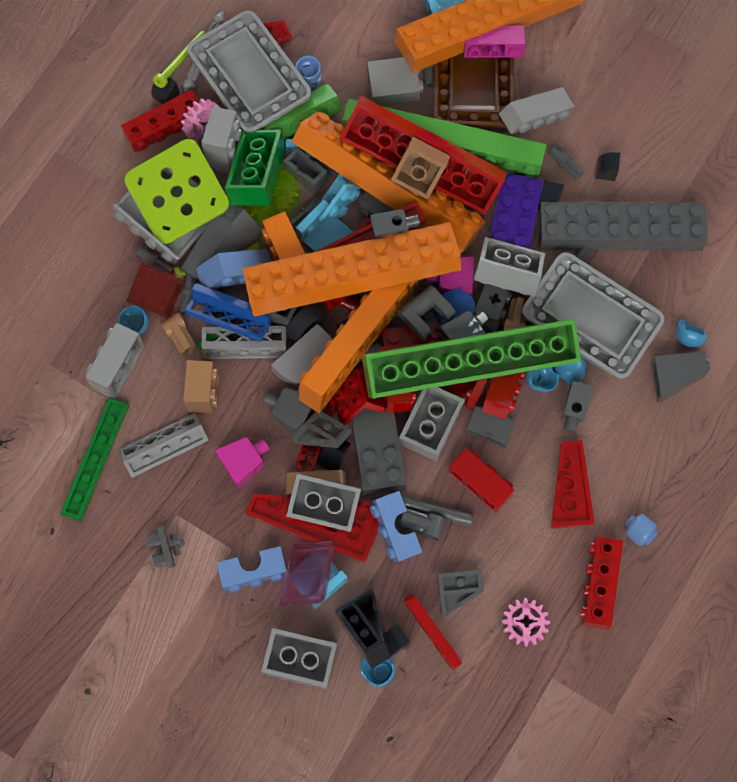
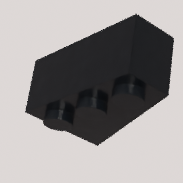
M373 588L335 610L342 627L371 669L391 658L380 604Z

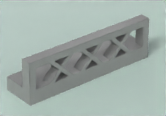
M252 326L249 329L259 334L262 327ZM270 326L261 342L251 341L248 337L238 334L240 336L238 340L230 341L227 337L235 332L222 327H202L203 359L279 358L286 352V326ZM272 333H282V340H272L269 336ZM206 334H216L219 338L216 341H206Z
M193 413L118 449L131 478L209 440L198 417Z

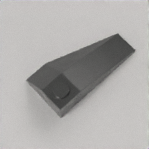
M229 205L225 213L211 220L182 265L181 271L199 280L197 267L217 253L246 250L262 234L261 228L245 209L238 205Z

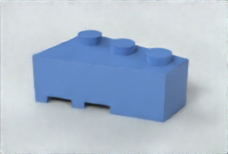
M268 249L217 253L197 267L196 270L202 286L218 289L237 284H246L243 268L272 261Z

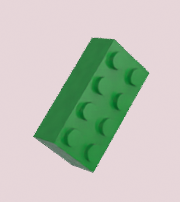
M242 130L225 186L230 205L270 206L286 151L282 130H256L253 132Z

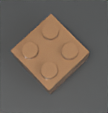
M412 137L394 171L391 181L428 199L442 175L450 156Z
M187 360L183 402L188 413L214 414V408L218 407L216 387L220 385V375H218V369L214 368L212 361Z

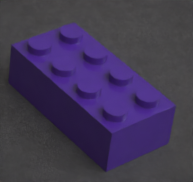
M510 173L506 174L505 181L499 190L490 233L491 239L530 249L543 180Z

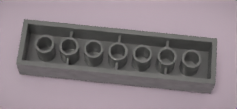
M541 202L538 212L539 249L579 250L583 247L594 248V250L702 251L708 241L705 203Z

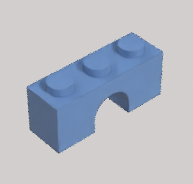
M400 491L370 501L372 504L370 510L373 517L378 520V532L381 538L385 539L387 544L385 549L389 559H392L393 562H399L422 553L415 532L403 535L395 528L396 517L407 511Z
M281 546L259 551L261 564L254 571L242 569L238 557L217 562L223 590L234 593L242 590L241 587L243 586L257 587L266 580L271 579V582L283 580L284 576L288 575Z

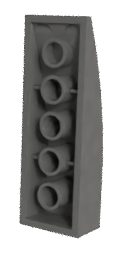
M364 408L352 419L363 496L403 491L406 488L395 414L386 413V409L379 413Z

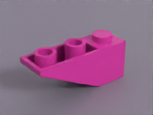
M502 26L465 41L464 57H524V26Z

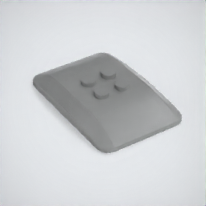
M244 11L192 41L188 46L190 58L225 108L237 112L240 128L245 132L260 130L310 99L311 89L258 16L252 11Z
M565 252L555 259L540 281L535 297L530 296L522 309L524 318L533 325L575 319L580 355L588 362L618 379H625L631 374L664 323V315L660 310L576 256Z

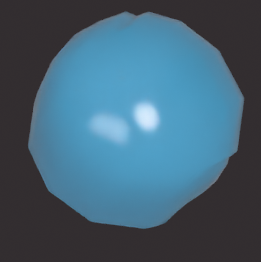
M136 305L125 308L119 315L118 324L139 333V335L146 332L150 323L146 310Z
M682 319L679 321L675 331L679 342L686 347L697 348L702 346L708 337L706 331Z
M582 356L581 362L554 367L555 372L559 374V378L565 380L567 384H571L573 381L580 382L587 372L585 359Z
M552 367L526 372L528 386L537 392L552 391L558 385L559 374Z
M364 658L361 661V674L372 686H386L395 677L396 665L392 658H389L373 669L370 668Z

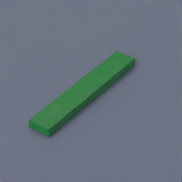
M108 398L60 513L62 516L82 522L128 411V403Z

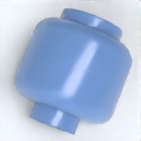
M640 514L637 517L632 515L625 524L628 527L626 536L638 546L645 544L649 546L658 535L656 531L657 524L644 514Z

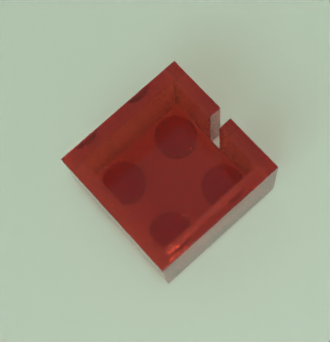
M141 263L126 302L169 318L185 281Z

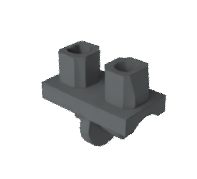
M157 527L156 532L147 535L150 548L161 545L163 551L152 555L154 566L173 568L175 564L171 550H174L175 556L181 555L180 547L185 545V541L183 539L178 540L176 533L170 534L171 542H169L164 527Z

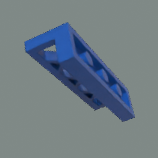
M197 283L192 288V300L185 309V314L259 342L262 341L271 325V313L254 317L250 303ZM197 303L204 306L205 310L196 311L193 308ZM219 311L224 314V317L215 318L211 313ZM240 319L243 324L234 325L231 324L230 320ZM259 326L262 329L258 334L250 331L249 327Z

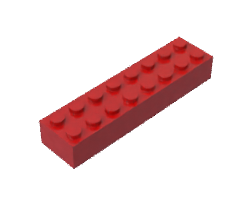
M363 96L360 97L339 138L340 140L394 168L398 166L412 137L423 141L450 156L434 189L484 215L486 214L505 181L506 171Z

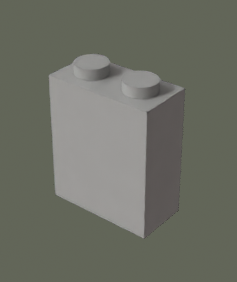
M404 57L367 62L372 102L378 105L420 101V93H423V83L418 81L420 70L413 73Z

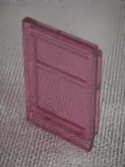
M333 541L293 544L280 600L281 606L319 604L325 600L334 557Z

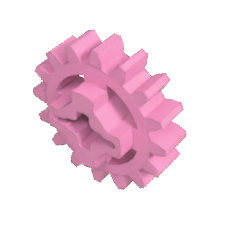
M200 99L199 104L194 101L192 108L187 107L189 112L183 113V116L186 118L181 121L184 125L181 129L188 138L195 142L198 140L202 142L212 106L219 108L216 103L209 99L206 101Z
M524 598L521 604L517 599L515 600V607L509 604L508 609L510 612L504 611L503 616L507 618L501 622L502 625H507L503 633L509 632L508 640L516 639L515 645L517 646L520 642H523L524 647H527L529 642L535 646L537 644L536 639L540 641L544 639L541 633L547 634L549 631L545 628V626L550 624V621L545 620L548 612L542 613L543 605L536 607V600L529 604L527 598ZM521 609V615L519 617L512 618V615L517 610ZM530 610L534 611L538 617H534ZM524 618H527V622H531L527 628H525L523 623H520ZM540 627L538 632L530 637L531 630ZM513 628H517L521 632V636Z

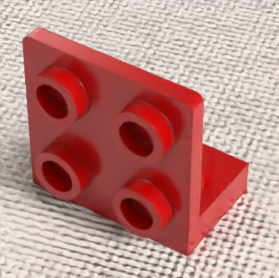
M359 368L343 382L333 395L339 422L343 425L351 421L364 408L379 413L386 409L383 397H368L364 370Z
M490 378L441 386L439 388L464 399V407L474 411Z

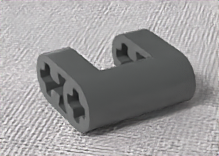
M431 285L398 311L400 318L422 341L431 336L432 331L420 317L432 307L446 321H449L456 315L454 308Z

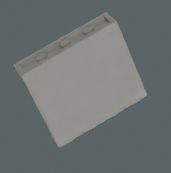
M170 168L162 171L163 179H170L173 175ZM140 177L138 185L142 184L143 178ZM190 179L191 187L199 186L194 180ZM180 186L172 189L173 197L178 198L183 193ZM129 191L117 204L113 205L111 210L113 216L118 221H124L130 226L129 230L133 234L143 237L145 243L151 249H157L166 262H172L174 265L211 222L209 221L170 244H163L153 235ZM162 196L154 199V205L157 208L162 207L165 203ZM215 198L212 200V206L215 204ZM185 204L182 207L183 215L188 216L193 211L190 204ZM164 226V230L170 231V227Z

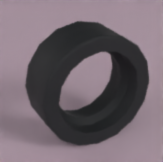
M310 304L292 318L287 325L286 333L295 342H298L316 324L321 327L325 320V315L315 305Z

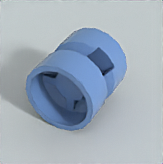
M303 56L296 62L295 68L309 85L312 92L321 86L320 62L313 56Z

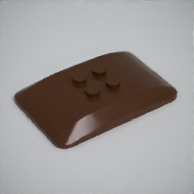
M463 52L434 64L433 118L470 127H507L499 113L510 102L514 101L513 57L473 58L464 57Z

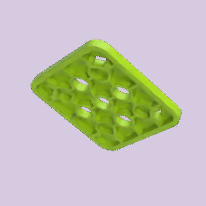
M185 139L133 168L125 175V184L153 235L163 244H170L222 215L228 210L230 205L227 195L199 145L192 139ZM184 152L190 153L191 156H190V157L184 156ZM166 168H170L173 172L170 179L162 178V171ZM193 176H198L201 180L198 187L190 186L189 181ZM139 177L143 178L141 185H138ZM176 186H180L183 190L182 195L178 198L172 196V189ZM158 196H162L165 200L164 205L160 208L154 205V199ZM213 198L216 199L214 206L211 205ZM185 204H190L193 208L192 213L188 216L182 213V207ZM164 226L170 227V231L164 230Z

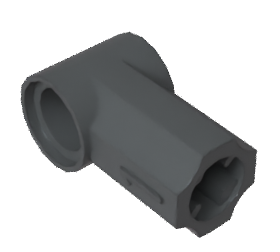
M406 508L407 511L403 513L400 527L419 532L422 536L432 540H440L446 521L444 517L431 513L426 515Z

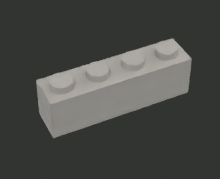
M561 87L510 102L499 115L511 134L516 132L524 133L532 127L537 129L545 123L550 125L557 119L559 121L566 119L570 115L569 112L575 106L564 88Z

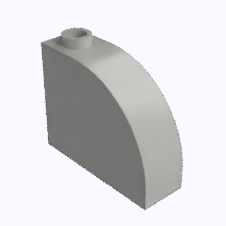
M316 324L271 365L272 371L286 384L299 388L301 375L305 371L309 372L317 355L321 356L326 343L333 339Z

